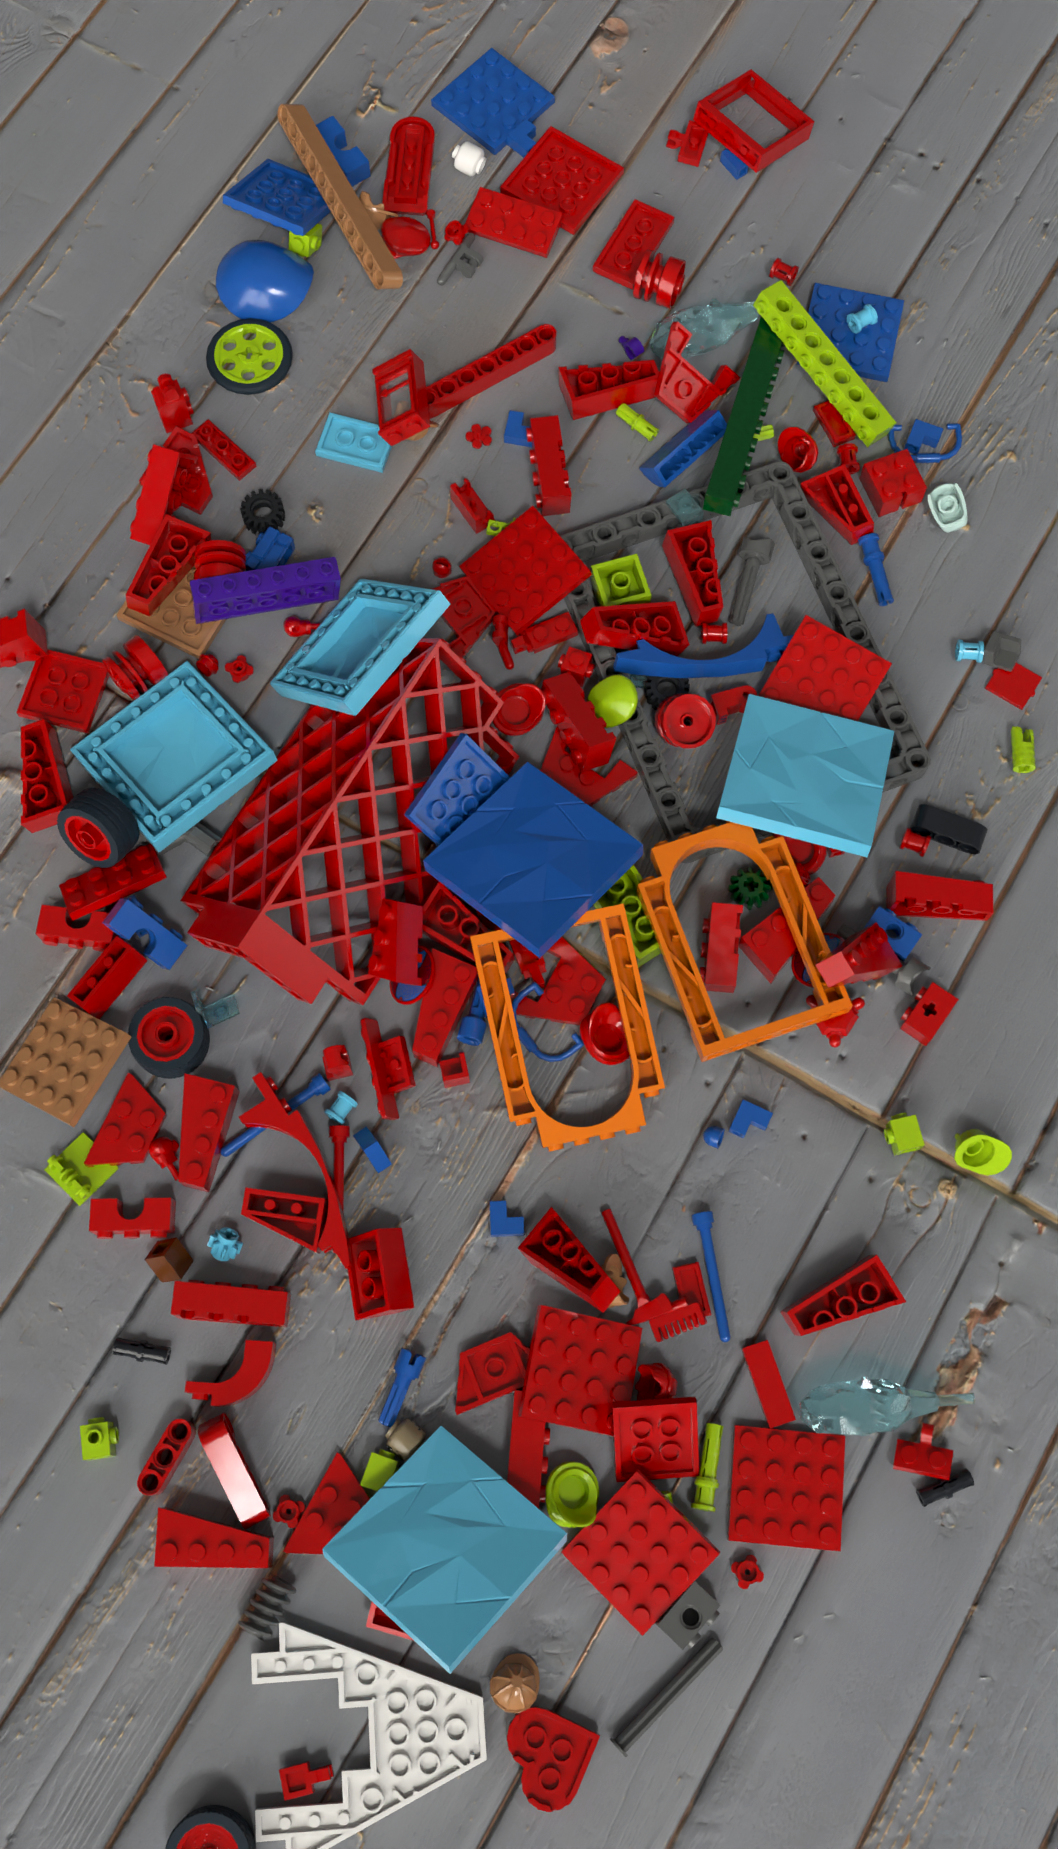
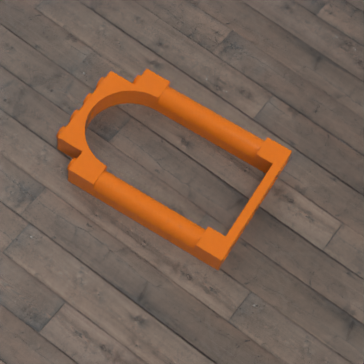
M726 821V824L717 827L716 825H709L703 828L702 832L696 834L691 832L679 836L678 840L672 842L667 840L658 842L651 848L650 858L658 878L650 876L642 879L637 886L636 892L646 919L650 921L691 1028L690 1034L701 1063L850 1011L853 1005L845 986L828 988L815 966L830 953V949L783 836L778 838L770 836L763 839L759 844L752 827ZM713 847L729 848L745 854L761 868L766 879H770L814 987L813 995L818 1007L728 1038H725L670 895V880L678 865L691 854Z
M624 903L587 911L572 926L576 927L599 922L631 1060V1085L624 1103L611 1117L592 1126L574 1127L557 1122L539 1107L532 1095L499 948V943L515 939L502 929L470 936L509 1121H515L516 1126L532 1123L531 1118L535 1117L542 1148L548 1147L549 1152L563 1149V1143L573 1141L574 1146L590 1143L589 1138L599 1136L600 1140L615 1137V1132L625 1130L626 1135L640 1132V1126L646 1125L640 1094L643 1093L644 1098L660 1095L659 1089L665 1088Z

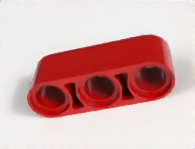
M175 1419L168 1425L138 1477L137 1487L142 1494L159 1495L166 1489L195 1438L196 1428L191 1421ZM181 1424H185L188 1429L187 1436L179 1440L175 1435L176 1428ZM166 1449H170L173 1453V1459L168 1465H164L161 1461V1455ZM152 1474L158 1478V1486L153 1491L149 1490L146 1485L147 1478Z

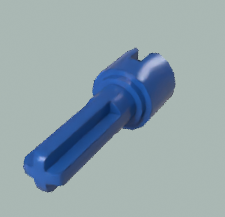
M479 977L469 1014L462 1018L457 1039L460 1042L472 1046L482 1044L487 1027L486 1022L483 1020L484 1011L477 991V987L480 986Z
M401 1348L393 1369H395L397 1375L378 1419L381 1424L392 1427L395 1423L411 1381L419 1378L426 1361L425 1356L417 1353L414 1355L412 1363L409 1362L412 1354L406 1348Z

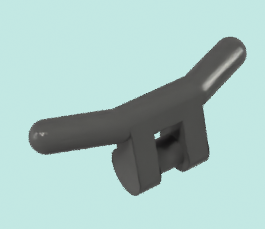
M473 233L467 234L437 279L439 285H444L455 269L460 271L464 277L472 278L475 268L479 267L482 263L483 257L478 252L470 249L475 240Z

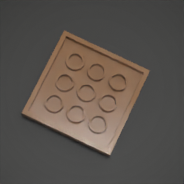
M195 565L150 617L128 608L126 601L116 615L118 620L198 659L201 654L205 655L226 619L196 624L190 581L194 580V572L196 571Z
M53 997L1 1077L0 1088L64 1123L75 1127L131 1039V1036Z

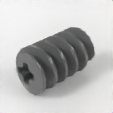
M270 1573L272 1579L262 1578L261 1580L267 1588L265 1590L256 1589L255 1591L259 1595L260 1600H250V1603L255 1608L254 1611H244V1614L249 1619L248 1622L238 1621L242 1629L263 1641H266L263 1636L271 1637L273 1635V1631L268 1625L277 1626L279 1624L275 1615H284L285 1613L280 1604L288 1605L291 1602L286 1593H296V1588L293 1585Z

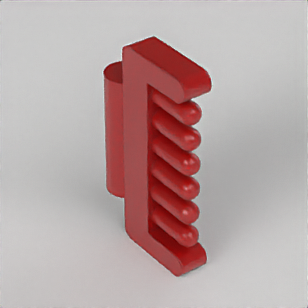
M686 1296L672 1301L671 1303L674 1307L672 1311L649 1321L656 1341L662 1342L663 1338L668 1339L667 1330L671 1337L675 1336L674 1330L677 1335L681 1334L680 1327L683 1332L687 1331V1327L689 1330H692L691 1319L695 1327H699V1323L700 1325H705L707 1320L701 1304L695 1302L689 1305Z

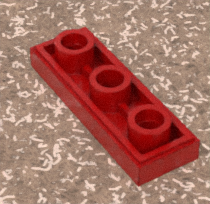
M209 419L191 433L196 436L198 443L239 481L257 467L256 462Z

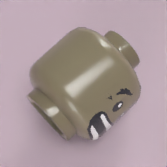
M409 1418L403 1421L398 1419L385 1436L388 1439L387 1448L401 1460L407 1461L424 1444L426 1432Z

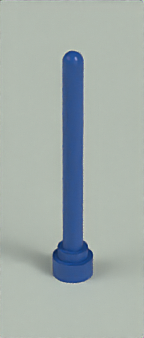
M320 1073L311 1078L312 1081L308 1083L309 1087L287 1101L292 1111L314 1095H324L331 1090ZM249 1128L222 1147L221 1155L224 1157L231 1155L267 1128Z
M713 1212L696 1213L691 1215L693 1226H696L697 1231H700L720 1340L726 1343L730 1340L731 1336L710 1230L713 1228L712 1223H714Z

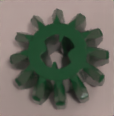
M751 866L747 868L746 873L739 869L737 876L733 875L730 878L732 884L728 886V891L733 893L730 897L731 901L739 900L738 905L747 904L748 910H752L753 904L757 908L762 907V901H768L769 895L767 893L772 889L771 885L766 884L769 879L767 880L765 876L760 877L761 869H758L756 873H752ZM746 886H751V890H753V892H750L748 887Z

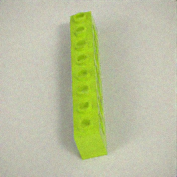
M780 280L761 291L753 306L797 359L801 367L814 380V383L826 395L829 402L834 405L843 416V419L855 431L858 438L868 448L885 437L897 422L783 281Z

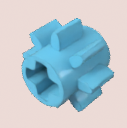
M224 1227L220 1230L216 1229L214 1235H210L207 1246L212 1247L210 1253L215 1259L228 1261L230 1258L235 1259L236 1254L240 1253L243 1243L238 1241L239 1235L234 1229Z

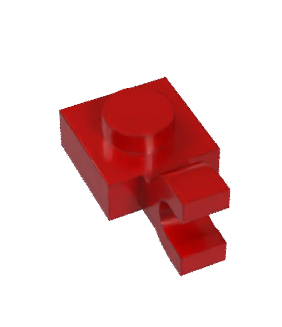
M309 1761L279 1769L285 1801L313 1794L315 1792L314 1783L327 1781L334 1777L332 1764L311 1770Z

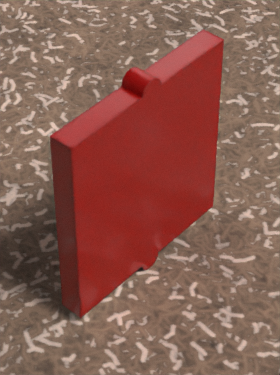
M1016 662L1011 672L999 668L994 669L992 672L993 676L985 689L1022 710L1029 698L1034 697V690L1043 677Z

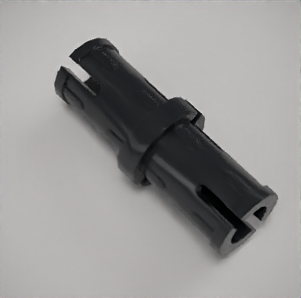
M117 1337L113 1347V1355L135 1358L138 1362L146 1360L167 1365L171 1355V1347L149 1344L146 1340L139 1342Z
M965 1468L960 1472L950 1475V1480L937 1478V1482L917 1489L916 1494L922 1506L926 1507L928 1504L944 1497L950 1499L954 1493L974 1486V1480L969 1470Z

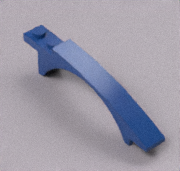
M774 613L766 615L761 631L749 645L727 657L712 660L680 658L663 652L642 639L636 642L638 649L617 653L613 668L616 672L669 678L725 677L763 671L767 661L775 662L781 658L794 635L783 636Z

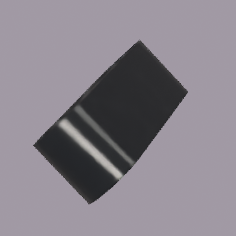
M927 804L918 806L910 827L911 831L924 837L929 835L933 841L974 855L980 853L988 830L980 823Z

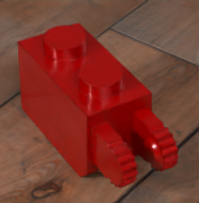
M168 373L158 376L159 386L154 387L151 393L166 433L172 432L176 426L182 429L193 425L190 415L194 414L186 388H180L177 379L172 380L171 375Z

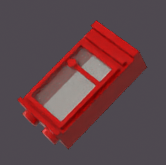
M409 349L373 368L380 429L378 434L388 444L394 446L429 428L430 418L424 362Z

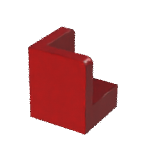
M460 1052L457 1058L439 1061L445 1088L470 1083L464 1052Z

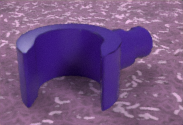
M625 336L619 338V343L622 344L630 360L645 352L642 343L636 337L630 340L625 338Z

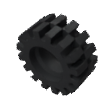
M258 489L259 494L252 491V497L246 495L244 497L245 501L241 503L242 508L240 510L244 525H246L248 531L251 529L252 534L255 535L257 531L259 534L266 532L268 527L278 530V526L282 528L284 525L283 521L286 518L281 498H278L275 492L271 494V490L268 489L266 493L263 492V489ZM261 507H268L272 510L271 515L266 518H256L254 512Z
M647 677L645 698H647L649 705L652 703L654 710L669 697L660 694L658 691V686L662 682L674 684L677 690L675 694H689L690 684H688V678Z

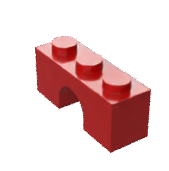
M50 905L41 906L35 933L46 945L58 946V943H63L75 949H83V946L93 947L94 950L103 952L112 940L118 936L102 923L109 914L107 912H91L88 924L76 929L71 927L72 919L66 907Z
M118 1198L91 1199L89 1231L97 1235L98 1239H113V1234H124V1238L128 1239L140 1238V1234H150L151 1238H167V1234L175 1233L176 1201L172 1198H144V1208L140 1216L128 1220L123 1215V1202Z

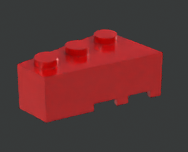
M845 464L801 483V489L808 503L851 545L858 543L860 537L874 533V522Z
M712 902L708 918H703L702 933L707 934L706 943H701L700 957L705 958L704 967H700L699 973L706 991L734 993L739 959L738 944L739 937H741V929H739L740 916L743 913V905Z

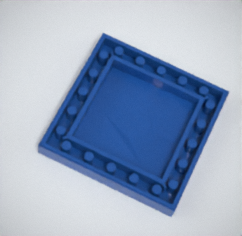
M527 762L487 799L476 812L468 817L432 851L423 862L426 872L537 957L541 958L643 855V844Z

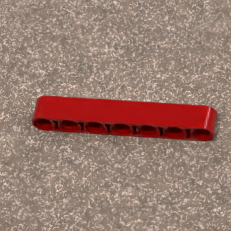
M550 324L540 325L427 386L428 403H431L428 404L429 418L431 419L551 355L556 350L557 331L555 327Z

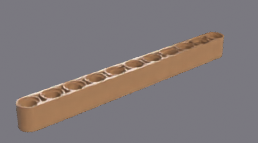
M281 104L278 108L280 125L374 287L378 290L399 289L403 283L401 269L307 109L302 104Z

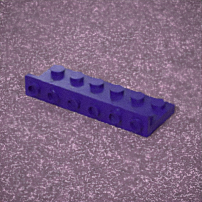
M335 557L191 580L190 588L193 597L195 622L200 624L339 600L341 577Z

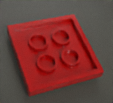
M48 650V656L36 660L16 713L19 717L35 721L45 719L51 725L88 734L109 678L107 668L101 662Z
M696 1397L612 1402L616 1482H626L638 1469L649 1480L699 1476Z

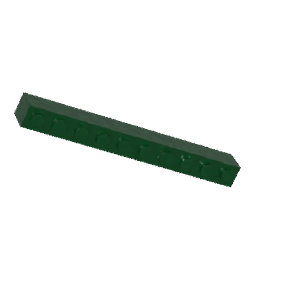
M762 316L751 346L703 505V510L731 516L733 507L738 508L741 494L738 493V490L744 489L747 475L743 473L744 470L749 471L753 457L749 456V453L755 452L758 439L754 437L755 434L760 435L763 420H760V417L766 416L769 405L765 400L766 398L771 399L774 385H771V381L776 382L779 372L776 364L782 363L785 350H781V347H786Z

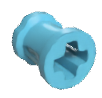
M870 304L863 306V309L855 314L850 313L847 315L848 326L855 334L861 332L862 328L869 324L874 325L878 319L876 310Z
M960 639L957 640L955 648L956 661L968 659L976 660L977 663L982 662L984 655L983 641L969 643L963 642Z
M339 1091L337 1094L338 1098L324 1113L337 1124L343 1125L345 1123L344 1118L352 1108L357 1107L358 1103L344 1092Z

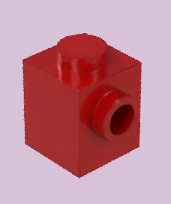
M570 646L566 654L562 653L558 663V668H561V674L570 671L580 687L584 686L587 678H591L595 664H592V654Z

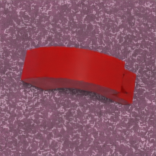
M246 1340L242 1365L232 1378L220 1383L186 1381L185 1393L192 1394V1399L208 1400L209 1395H212L211 1406L214 1407L231 1406L243 1402L254 1395L269 1377L275 1360L276 1343Z

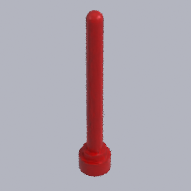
M334 1125L329 1126V1138H331V1143H334L333 1182L338 1192L344 1215V1144L347 1143V1138H350V1126Z

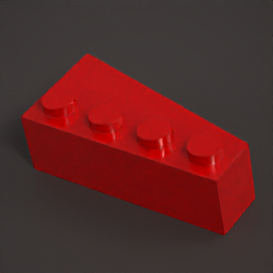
M877 922L851 935L815 965L828 988L848 983L854 984L859 981L876 980L903 967L888 942L886 932L883 928L879 927Z
M158 1507L154 1567L271 1568L273 1566L274 1537L170 1508Z

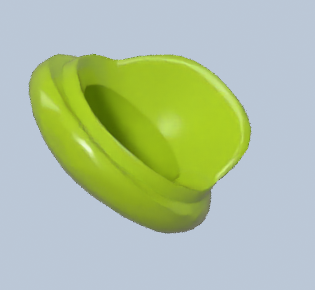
M611 675L591 689L587 701H591L595 706V716L597 718L602 717L607 723L604 728H612L625 723L631 718L637 708L638 694L634 683L629 678L623 675Z
M575 1461L563 1462L553 1469L547 1480L546 1508L548 1515L553 1522L561 1527L576 1528L591 1525L596 1519L599 1499L597 1478L594 1472L584 1463Z

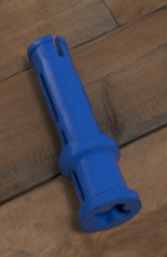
M877 533L866 534L858 539V544L862 547L864 553L863 562L866 566H869L879 606H887V601H889V604H892L894 599L883 566L885 556L880 551L878 544L880 538Z

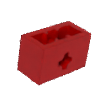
M934 982L928 988L923 986L914 998L918 1001L914 1009L909 1006L901 1017L904 1023L900 1029L925 1046L932 1040L959 1000ZM926 1008L931 1011L928 1017L924 1015Z

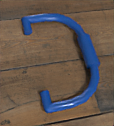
M958 423L946 425L947 430L955 429L956 445L953 450L941 455L940 453L911 455L915 463H940L941 460L950 459L956 455L962 444L961 425ZM895 425L888 433L891 448L895 453L901 450L896 444L894 431H901L902 425Z
M532 982L512 1002L519 1040L529 1052L534 1053L539 1059L548 1062L562 1061L584 1046L577 1033L571 1036L576 1042L574 1046L560 1055L550 1056L537 1049L536 1043L522 1026L520 1027L517 1021L516 1010L520 1001L533 990L539 996L544 993L536 982Z

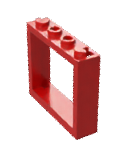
M752 69L698 101L693 118L697 124L756 173L807 141L815 122ZM747 94L792 132L764 149L719 110Z

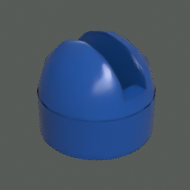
M718 1126L708 1127L703 1133L704 1141L709 1146L718 1149L723 1140L725 1129Z

